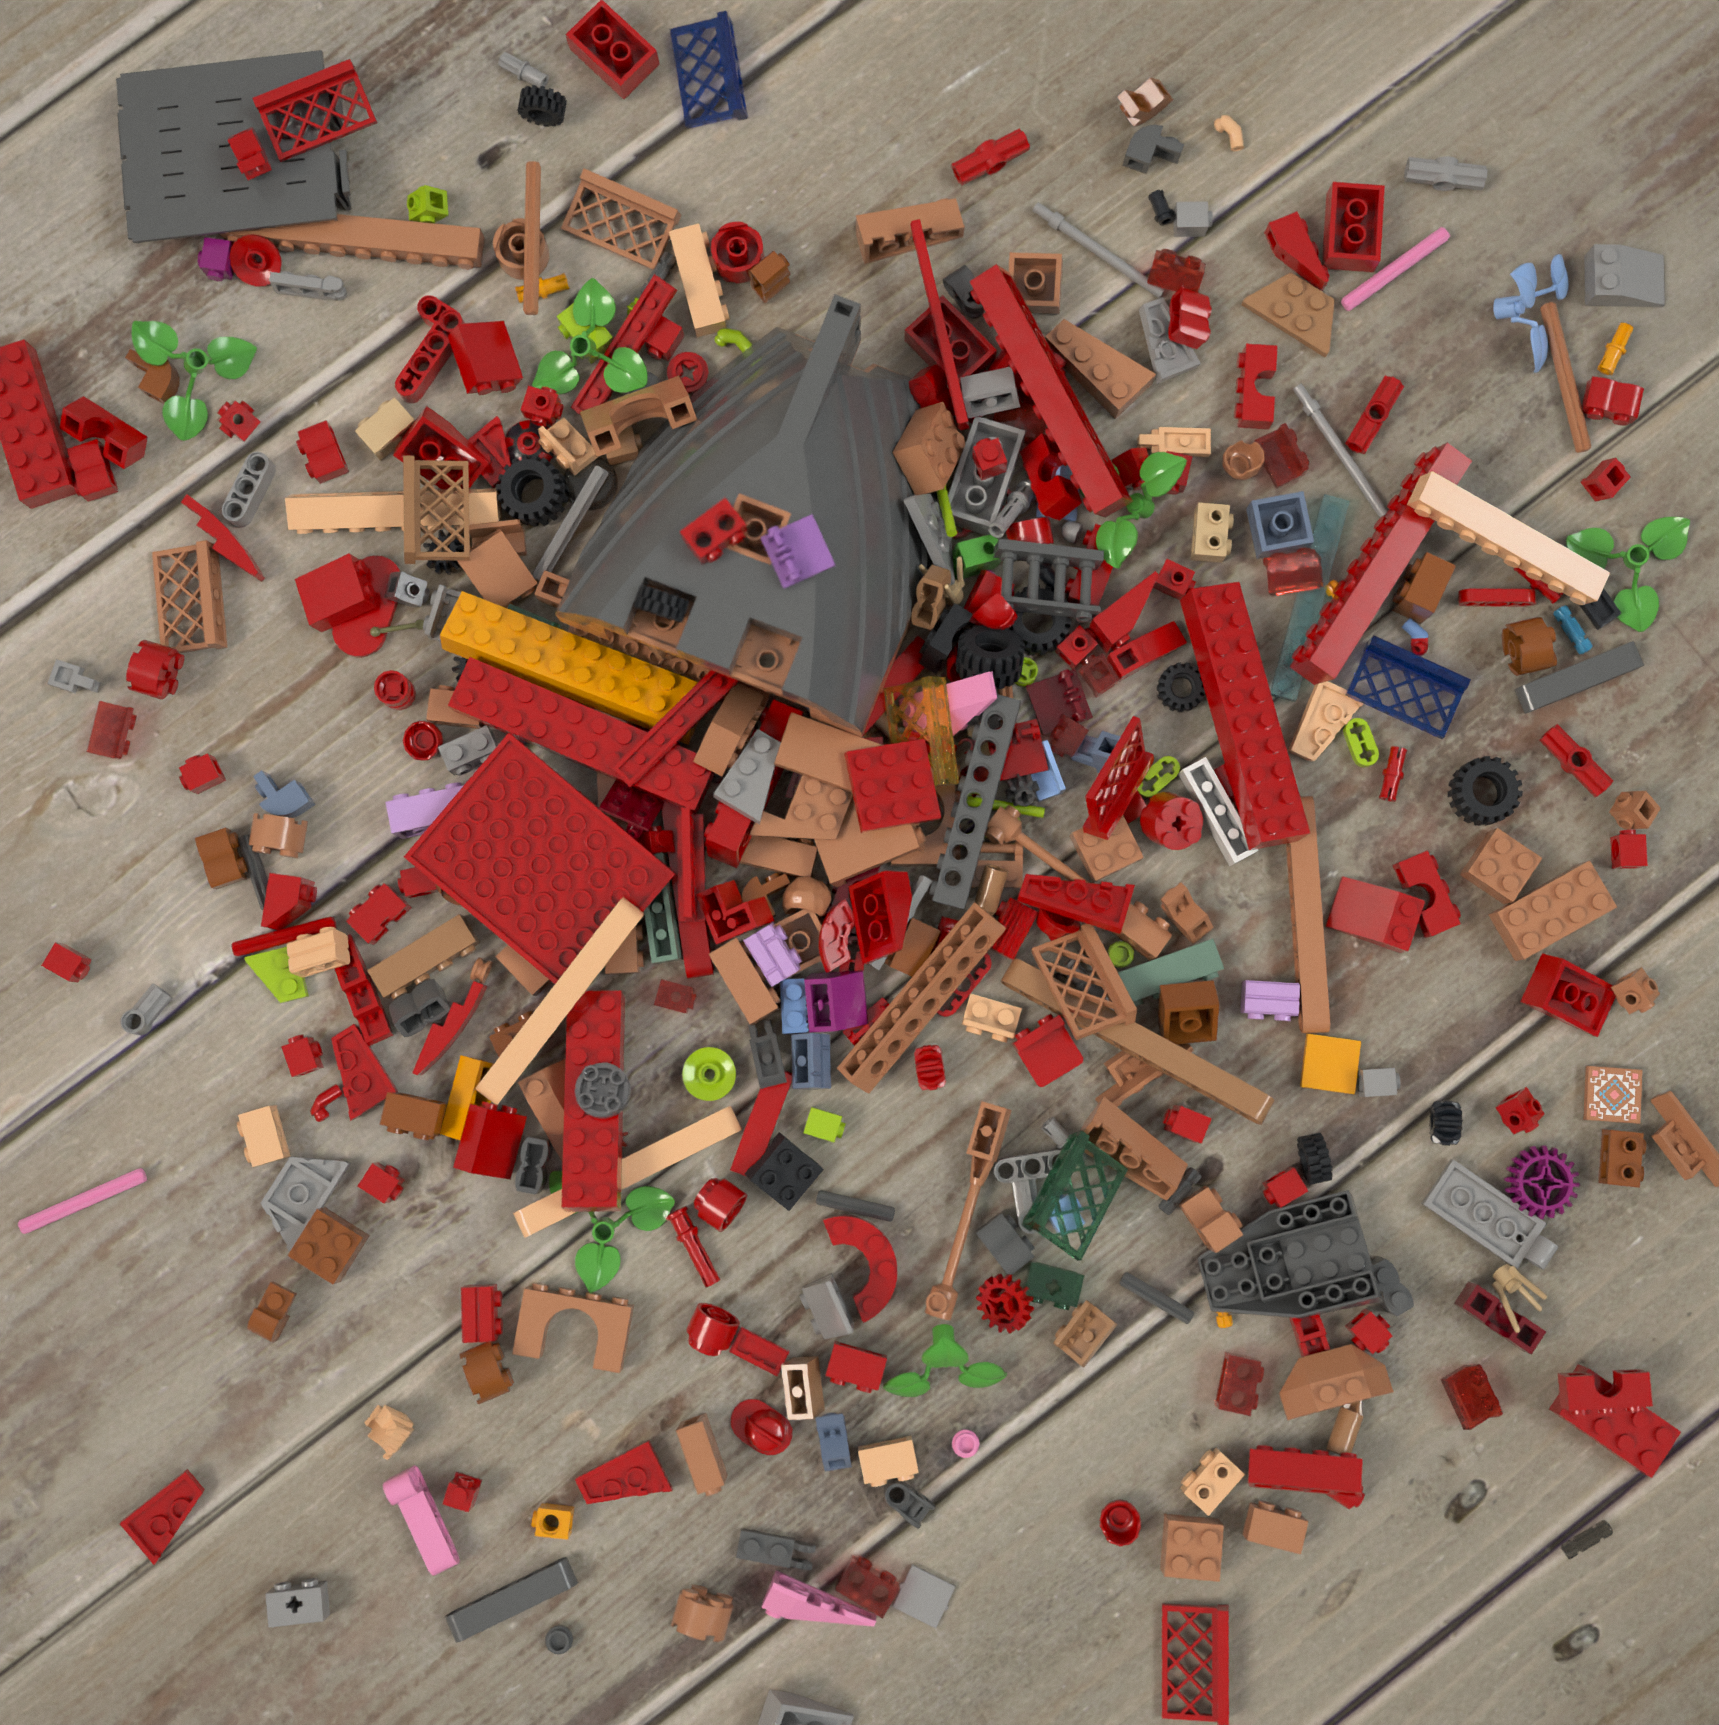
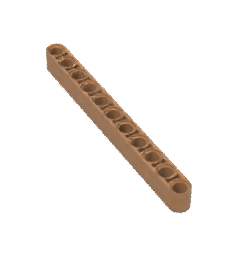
M1014 958L1000 982L1016 993L1064 1018L1042 972L1028 963ZM1053 978L1054 982L1059 983V984H1062V985H1066V984L1062 983L1061 981H1059V980ZM1066 993L1064 1001L1067 1005L1077 1008L1081 998ZM1085 999L1081 1010L1095 1014L1099 1004ZM1102 1006L1099 1016L1107 1019L1117 1016L1114 1010L1106 1006ZM1080 1015L1077 1016L1075 1021L1076 1025L1082 1029L1089 1027L1092 1022L1091 1019ZM1123 1022L1093 1034L1256 1124L1262 1125L1275 1101L1261 1090L1136 1022L1126 1026Z

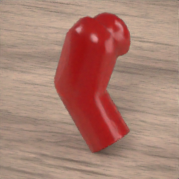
M337 1084L316 1097L310 1113L317 1122H322L329 1117V1112L325 1108L343 1095Z

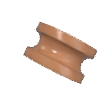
M479 957L473 966L470 979H479V982L484 984L491 971L492 962H483V958Z

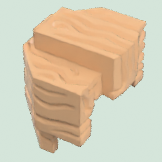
M377 1405L370 1417L364 1422L366 1426L372 1428L368 1437L386 1451L383 1455V1458L386 1460L390 1459L402 1447L414 1431L412 1427L414 1424L406 1414L387 1405L383 1407Z

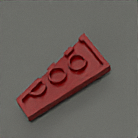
M1025 874L1017 901L1120 934L1135 885L1125 884L1124 887L1114 886L1112 882L1101 881V884L1085 883V880L1082 879L1065 881L1061 880L1060 877Z

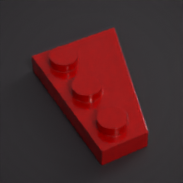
M187 1469L125 1517L119 1524L152 1564L155 1565L205 1489Z

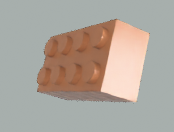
M1589 860L1572 867L1515 899L1514 902L1508 903L1488 915L1515 961L1532 956L1612 911L1617 906Z

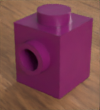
M204 237L202 251L198 253V266L210 280L221 282L223 279H233L234 271L230 264V250L233 245L231 241Z

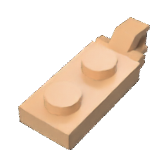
M1159 427L1152 430L1151 434H1139L1137 448L1151 449V454L1171 451L1193 457H1209L1211 455V429Z

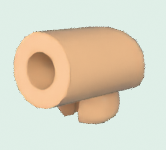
M1222 115L1221 118H1217L1214 122L1216 131L1220 133L1226 131L1229 134L1232 151L1242 150L1244 144L1240 125L1228 115Z

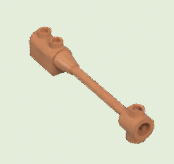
M1008 805L1004 809L1000 806L990 819L985 836L994 844L1001 846L1003 842L1008 843L1016 840L1069 881H1074V879L1085 880L1021 832L1022 822L1018 819L1021 814L1014 807ZM1136 901L1133 905L1129 904L1121 933H1112L1122 941L1130 944L1134 950L1151 961L1157 958L1171 938L1172 934L1167 931L1170 925L1160 917H1157L1155 921L1146 915L1149 909L1144 904Z
M981 1101L966 1153L972 1155L971 1184L942 1283L933 1285L930 1295L926 1299L925 1313L945 1320H951L958 1297V1293L952 1285L981 1186L983 1187L1000 1153L1012 1111L1010 1109Z

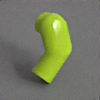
M722 328L717 331L718 335L714 338L718 346L725 347L728 343H733L742 353L753 345L741 331Z

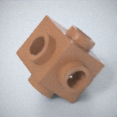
M1629 791L1620 793L1609 813L1623 829H1649L1661 808L1647 791Z
M1642 967L1619 978L1611 987L1618 1003L1629 1014L1638 1010L1643 1013L1651 1009L1655 1005L1653 1001L1660 995L1656 982L1649 978Z

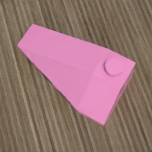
M777 1570L762 1603V1608L766 1609L765 1613L776 1619H780L782 1616L786 1619L873 1627L876 1623V1614Z

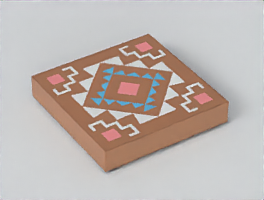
M1586 1066L1583 1120L1640 1124L1642 1070Z

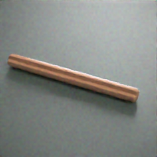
M536 161L526 163L523 311L526 315H537L539 304L541 166Z
M1555 302L1543 304L1540 310L1575 450L1577 453H1582L1591 449L1592 446Z

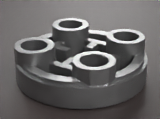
M597 1063L586 1066L575 1085V1097L579 1106L588 1115L600 1119L610 1118L619 1114L628 1104L631 1095V1086L627 1076L619 1067L610 1063Z

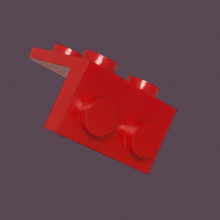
M1051 1013L1037 1021L1040 1026L1030 1031L1029 1028H1026L1016 1034L1015 1038L1017 1040L1011 1043L1039 1087H1045L1082 1064L1084 1060L1065 1029V1023L1061 1016L1053 1017Z

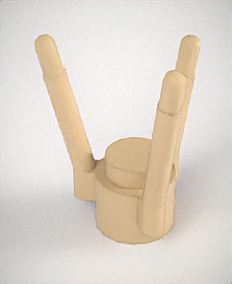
M962 557L957 558V579L955 583L950 585V587L948 584L944 585L946 604L953 606L954 603L960 604L964 598L962 587L965 585V582L963 580ZM920 564L919 569L925 574L927 569Z
M1506 1264L1493 1274V1279L1496 1282L1492 1286L1497 1291L1515 1332L1519 1333L1520 1328L1504 1291L1513 1293L1518 1290L1537 1311H1542V1307L1522 1286V1283L1542 1299H1547V1295L1520 1274L1514 1266Z

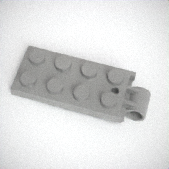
M1450 1159L1421 1203L1516 1269L1519 1268L1520 1263L1525 1258L1533 1265L1544 1270L1559 1248L1549 1239L1539 1235L1547 1223L1535 1215L1532 1217L1528 1216L1529 1211L1526 1209L1520 1211L1519 1204L1513 1203L1509 1197L1453 1159ZM1518 1234L1521 1235L1520 1241L1516 1240V1236Z

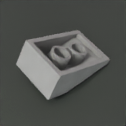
M1594 244L1584 256L1585 306L1663 307L1665 305L1663 255L1624 245Z
M832 1273L802 1286L803 1294L799 1296L805 1310L811 1309L814 1319L810 1321L816 1335L822 1334L825 1340L854 1332L853 1319Z
M769 1689L758 1725H851L854 1716L851 1713L794 1693Z

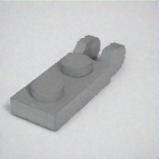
M287 271L270 273L269 281L277 294L342 301L347 295L342 279L334 276H327L321 279L315 275L298 276Z

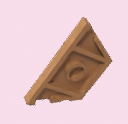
M1290 272L1243 300L1241 304L1243 307L1321 356L1326 357L1329 353L1335 300Z

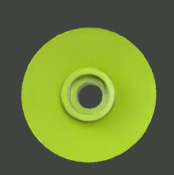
M714 1047L701 1048L693 1052L685 1061L682 1071L683 1082L686 1089L694 1097L704 1101H715L727 1095L734 1086L736 1068L731 1057L724 1051ZM706 1070H714L715 1076L713 1079L706 1078Z

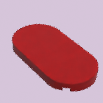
M373 555L362 559L368 569V574H366L368 582L373 586L376 593L374 600L377 607L332 628L333 639L336 645L349 656L363 658L373 652H377L383 646L388 632L381 633L378 637H373L370 634L372 627H390L398 602L384 598L390 573L400 572L397 565L384 556Z

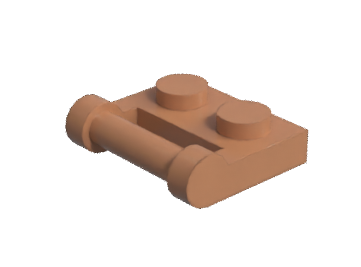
M1016 840L1015 843L1003 842L1001 846L993 842H983L981 853H1014V861L978 860L971 888H979L985 864L997 865L1008 870L1004 888H1021L1023 883V846Z

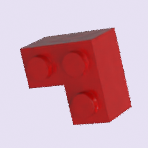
M735 880L716 885L696 894L716 944L737 938L774 922L765 896L743 903Z

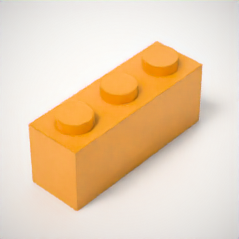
M460 1055L440 1131L441 1135L460 1140L469 1105L481 1106L482 1101L492 1102L475 1088L494 1063Z

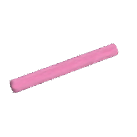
M1440 227L1343 297L1341 300L1342 306L1345 310L1351 311L1449 239L1450 234L1444 227Z
M142 1168L136 1169L19 1220L18 1226L22 1234L32 1232L147 1181L145 1171Z

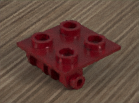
M1066 669L1059 672L1058 675L1026 685L1043 735L1093 718L1076 669L1070 671Z
M615 780L598 809L628 822L626 831L635 839L641 836L643 830L648 831L664 802L651 794H646L633 787L630 788L626 783Z

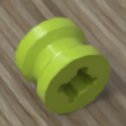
M1024 657L1022 676H1020L1018 682H1014L1016 685L1026 687V685L1034 682L1038 673V667L1034 660Z

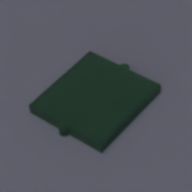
M512 604L508 606L510 610L560 628L561 624Z

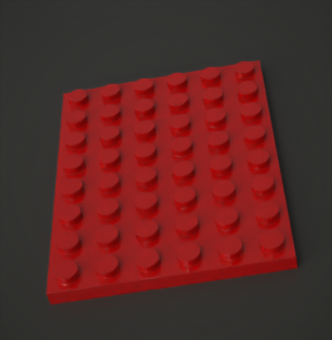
M511 733L504 737L404 856L405 859L554 984L558 982L623 897L643 912L676 874Z

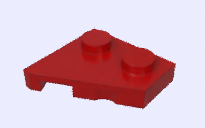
M498 416L468 439L489 460V464L482 471L481 475L492 488H496V484L501 483L498 477L499 474L504 475L506 472L503 469L506 464L508 466L512 465L502 422Z

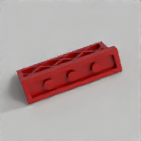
M351 59L252 98L280 162L378 123ZM353 81L357 87L354 99L341 94L344 85ZM326 92L334 95L329 109L316 104L319 96ZM360 96H361V99H362L363 103H361V102L358 101ZM339 98L351 103L347 116L334 111ZM303 102L310 105L305 119L292 114L296 104ZM356 105L366 109L369 115L368 119L361 122L351 119ZM314 108L327 113L322 126L310 121ZM276 112L286 115L281 128L271 125L267 116ZM332 115L345 120L341 130L334 132L327 129ZM290 117L303 123L298 136L285 131ZM308 125L320 130L317 139L311 142L303 139ZM274 131L279 132L277 138L275 136ZM283 135H286L296 141L291 150L283 153L280 148V142Z
M1133 716L1085 796L1089 816L1083 825L1084 833L1109 840L1154 762V754L1145 751L1141 720L1138 717Z
M681 808V815H676L679 922H706L696 895L706 890L704 814H693L690 808Z
M1162 1603V1719L1218 1722V1725H1229V1605L1201 1606ZM1168 1611L1180 1612L1186 1619L1177 1630L1168 1622ZM1186 1612H1191L1193 1614L1189 1616ZM1200 1613L1212 1614V1624L1205 1631L1193 1621ZM1189 1623L1200 1634L1190 1645L1179 1634ZM1168 1629L1173 1633V1634L1170 1635L1169 1637H1168ZM1211 1630H1212V1640L1207 1636V1634H1208ZM1175 1637L1186 1647L1177 1658L1168 1650V1643ZM1203 1638L1212 1647V1653L1204 1660L1193 1649ZM1189 1652L1200 1662L1191 1673L1179 1662ZM1168 1657L1173 1661L1169 1666ZM1211 1659L1212 1668L1207 1664ZM1175 1665L1187 1676L1177 1686L1168 1678V1672ZM1203 1667L1212 1675V1681L1205 1688L1193 1677ZM1189 1680L1201 1691L1191 1701L1180 1691ZM1168 1685H1169V1686L1171 1687V1689H1172V1691H1171L1169 1694H1168ZM1211 1687H1212V1697H1211L1210 1694L1207 1692ZM1175 1693L1186 1704L1180 1712L1168 1711V1700ZM1204 1695L1212 1703V1714L1200 1713L1193 1705Z

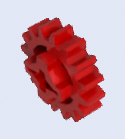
M998 1273L995 1277H989L978 1288L981 1293L976 1296V1299L981 1302L977 1310L984 1311L985 1313L981 1319H989L990 1328L997 1325L999 1333H1002L1005 1329H1007L1009 1334L1015 1330H1021L1032 1319L1029 1314L1034 1311V1307L1029 1305L1033 1297L1026 1295V1292L1029 1290L1028 1286L1022 1288L1020 1286L1021 1279H1017L1015 1282L1012 1281L1011 1274L1004 1278L1001 1273Z

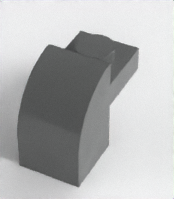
M1161 125L1145 126L1133 135L1122 166L1147 174L1153 156L1178 164L1184 144L1174 137L1161 136L1163 129Z

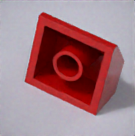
M269 873L261 927L273 930L284 929L311 908L312 902L314 903L317 897V887H314L315 882L302 877Z

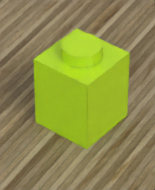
M811 1107L803 1133L835 1142L836 1137L842 1138L846 1123L841 1122L842 1116Z

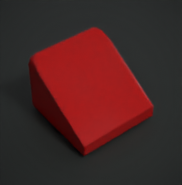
M1136 791L1123 814L1127 824L1139 818L1143 808L1147 807L1138 791Z

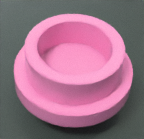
M967 1429L958 1431L952 1439L953 1450L960 1457H972L979 1449L977 1435Z

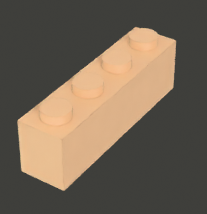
M699 224L669 231L696 336H705L726 328L725 321L730 320L726 304L721 305L719 296H723L720 280L714 281L712 272L717 270L712 256L708 257L706 248L710 247L707 232L701 233Z

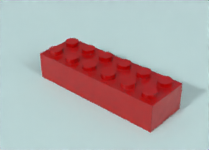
M25 339L0 347V441L19 501L33 509L77 494L73 486V481H76L75 473L69 470L66 463V457H69L62 431L59 429L60 424L36 349Z
M773 700L770 708L765 707L760 718L762 725L759 730L781 743L790 714L794 713L803 716V712ZM756 729L753 731L750 740L757 731ZM775 766L763 811H765L784 768ZM719 801L715 811L718 814L715 822H709L704 833L707 855L737 868L753 836L749 835L754 821Z

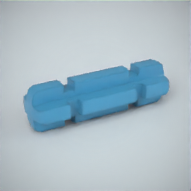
M1564 605L1555 610L1553 615L1558 622H1562L1560 626L1571 643L1574 642L1576 644L1574 647L1577 652L1583 654L1590 650L1593 645L1588 638L1585 639V632L1575 617L1572 618L1570 616L1572 612L1568 606Z

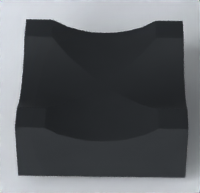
M954 603L950 611L944 609L919 651L923 655L919 664L937 674L943 664V659L947 658L952 649V642L957 641L963 631L962 627L967 625L973 614Z
M779 1132L767 1151L746 1171L745 1175L751 1182L790 1211L824 1169Z

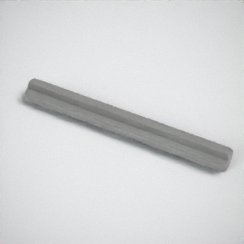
M595 466L532 573V576L538 582H540L544 570L552 572L608 477L609 473L605 469Z

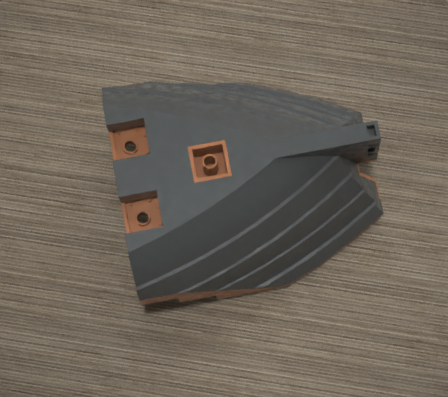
M834 294L816 341L775 327L728 363L690 397L697 418L696 421L672 429L669 421L666 420L646 440L633 462L620 491L606 510L596 532L580 554L566 591L555 612L560 622L609 641L614 632L807 706L810 708L811 719L862 738L879 693L881 694L898 650H901L912 622V609L918 601L916 595L917 586L924 576L919 569V565L922 564L928 570L934 564L904 503L905 498L915 494L892 453L916 410L920 409L921 405L910 392L909 381L912 379L911 377L874 363L865 370L851 366L861 343L860 303ZM936 491L927 493L931 494L934 502H937ZM726 498L746 523L748 530L745 533L746 537L737 545L732 546L730 544L723 549V554L712 563L707 561L702 565L682 539L680 531L722 499ZM809 515H813L836 566L787 588H783L760 537L769 534L768 530L772 527L778 526L780 529ZM724 520L719 527L727 531L732 529L735 523L732 520ZM701 537L697 541V545L701 548L708 547L712 539ZM640 586H648L689 600L683 623L672 620L668 627L661 628L656 625V619L659 615L634 607ZM764 654H771L775 657L776 661L772 667L764 668L760 665V658Z

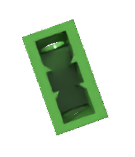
M990 534L957 543L952 550L955 580L957 579L958 557H962L963 579L978 575L981 570L997 568L1001 559L993 558L998 539Z

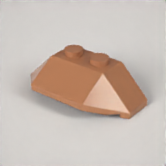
M1350 1344L1298 1358L1279 1395L1286 1418L1291 1420L1393 1393V1389L1385 1365Z

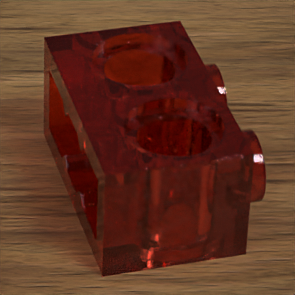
M1225 1351L1214 1405L1220 1410L1251 1416L1252 1410H1256L1259 1400V1394L1256 1393L1257 1383H1261L1264 1376V1367L1261 1366L1262 1362L1257 1358ZM1242 1364H1248L1250 1368L1248 1375L1242 1378L1238 1377V1367ZM1237 1391H1242L1244 1393V1400L1240 1404H1233L1231 1400L1232 1395Z
M851 1555L835 1584V1591L883 1619L899 1591V1583L896 1582L897 1577L886 1570L879 1572L872 1567L873 1563L863 1556L856 1558ZM854 1571H859L864 1575V1579L860 1583H854L849 1579V1575ZM881 1585L887 1588L888 1593L884 1597H877L874 1595L873 1589Z

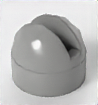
M1075 521L1065 523L1062 527L1063 538L1068 542L1076 544L1081 535L1083 524Z

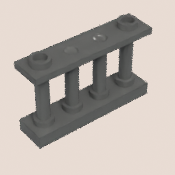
M998 539L994 547L993 558H1000L1003 561L1001 595L1014 611L1072 617L1080 622H1090L1099 615L1101 606L1090 605L1092 571L1097 570L1102 564L1104 551ZM1016 560L1026 561L1029 564L1027 598L1012 596L1013 566ZM1052 564L1055 567L1053 601L1038 599L1040 565ZM1078 567L1082 571L1080 604L1064 602L1066 568Z

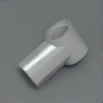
M152 984L134 1007L122 1015L121 1027L124 1031L134 1035L142 1036L147 1034L151 1030L154 1020L172 1000V997L156 984ZM140 1016L141 1025L134 1029L132 1021L135 1017Z
M1035 1179L1012 1182L1017 1223L1024 1232L1034 1234L1043 1225ZM1028 1213H1033L1037 1217V1223L1032 1228H1027L1023 1224V1218Z

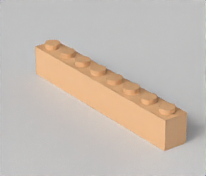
M1433 471L1420 476L1407 505L1414 508L1415 513L1418 515L1432 518L1437 521L1439 527L1453 530L1460 534L1459 537L1462 540L1476 543L1482 547V551L1485 553L1499 556L1504 559L1506 565L1522 569L1529 578L1548 584L1549 589L1566 594L1573 603L1578 605L1598 601L1610 572Z
M496 488L469 489V525L502 520L501 502L498 501L497 497L500 492ZM428 490L420 499L429 506L437 497ZM437 490V491H438L439 493L443 494L446 490ZM456 490L446 498L455 507L463 501V497ZM404 491L291 494L285 498L288 530H297L298 534L312 533L313 529H323V533L339 532V528H349V532H363L365 528L375 527V531L379 532L390 531L391 527H401V530L404 531ZM443 502L433 509L441 518L451 511ZM420 507V513H421V512L424 511V509H423L422 507ZM429 514L421 520V524L427 526L428 530L438 523ZM455 514L446 523L454 525V529H458L464 524V521Z

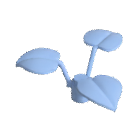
M1561 254L1555 255L1551 262V278L1553 282L1551 287L1535 292L1537 287L1535 267L1531 262L1524 263L1510 274L1519 288L1520 296L1502 297L1494 300L1493 310L1496 319L1511 318L1512 323L1520 322L1532 327L1531 345L1535 364L1534 373L1541 369L1547 358V333L1543 325L1538 326L1537 321L1519 316L1525 312V307L1531 308L1534 305L1535 297L1555 291L1558 300L1566 297L1569 289V278Z

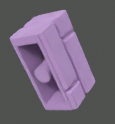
M773 922L743 940L771 987L801 969L799 963L802 962L795 948L790 950L784 941L788 939L781 925L775 926Z
M1242 981L1240 1012L1248 1014V1019L1264 1020V1015H1275L1274 1020L1291 1021V1016H1298L1300 984Z

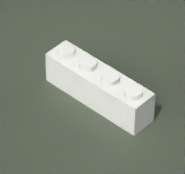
M1205 757L1182 769L1178 775L1192 800L1198 803L1203 820L1229 866L1257 852L1258 849L1249 851L1240 817L1207 758Z

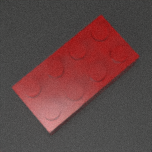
M1578 1364L1573 1371L1587 1372L1594 1375L1595 1387L1598 1393H1605L1612 1387L1610 1382L1585 1366ZM1558 1394L1549 1408L1550 1411L1650 1478L1654 1476L1681 1434L1680 1430L1646 1407H1643L1642 1412H1627L1625 1408H1615V1413L1610 1414L1598 1413L1597 1409L1587 1410L1588 1414L1571 1415L1570 1411L1560 1407V1397Z

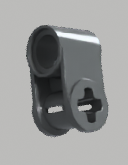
M963 265L943 278L942 282L948 294L956 301L963 313L969 318H978L984 313L985 309L981 304H976L970 292L973 290V287L969 281L975 277L966 265Z
M898 1478L889 1479L884 1486V1495L888 1505L917 1529L922 1526L920 1522L927 1513L936 1507L925 1495L916 1491L905 1481H898ZM895 1487H900L904 1490L903 1495L898 1499H894L889 1495L890 1490Z

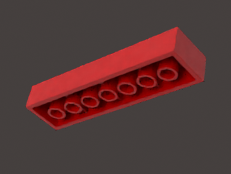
M621 990L585 991L567 1014L561 1208L566 1212L621 1211L623 1110L610 1118H595L582 1110L575 1097L577 1079L586 1066L597 1063H610L619 1067L624 1072L625 996Z

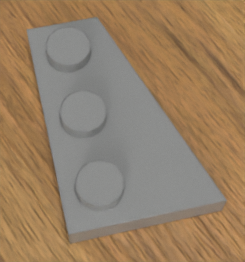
M1162 297L1143 304L1139 309L1157 384L1196 369L1201 363L1193 349L1169 340L1168 329L1171 317L1169 307L1164 298Z
M757 729L714 792V798L760 825L775 770V765L773 764L780 742Z

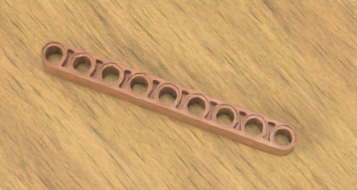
M1300 796L1310 834L1297 842L1286 844L1295 981L1300 984L1298 1023L1301 1034L1323 1033L1330 1030V1013L1315 804L1313 796Z

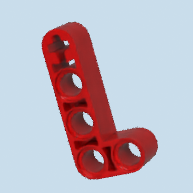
M432 295L422 297L417 304L420 316L431 329L395 381L396 391L409 404L418 402L424 396L453 353L448 335L454 328H447L448 324L452 321H458V324H465L457 310ZM431 307H436V308H437V310H436V312H435L434 314H432V315H427V314H426V312H427V310H428L429 308H431ZM437 342H443V343H444V345H443V347H442L441 349H439V350H434V349H433V346H434ZM429 363V367L425 371H418L421 364Z

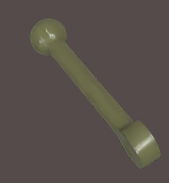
M418 619L415 623L385 628L372 627L370 634L373 637H378L381 633L412 628L422 630L424 620Z

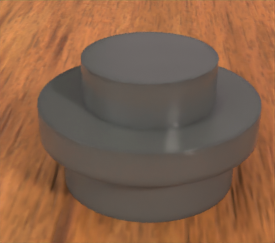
M562 1625L552 1627L545 1637L546 1647L554 1654L566 1653L573 1643L571 1631Z

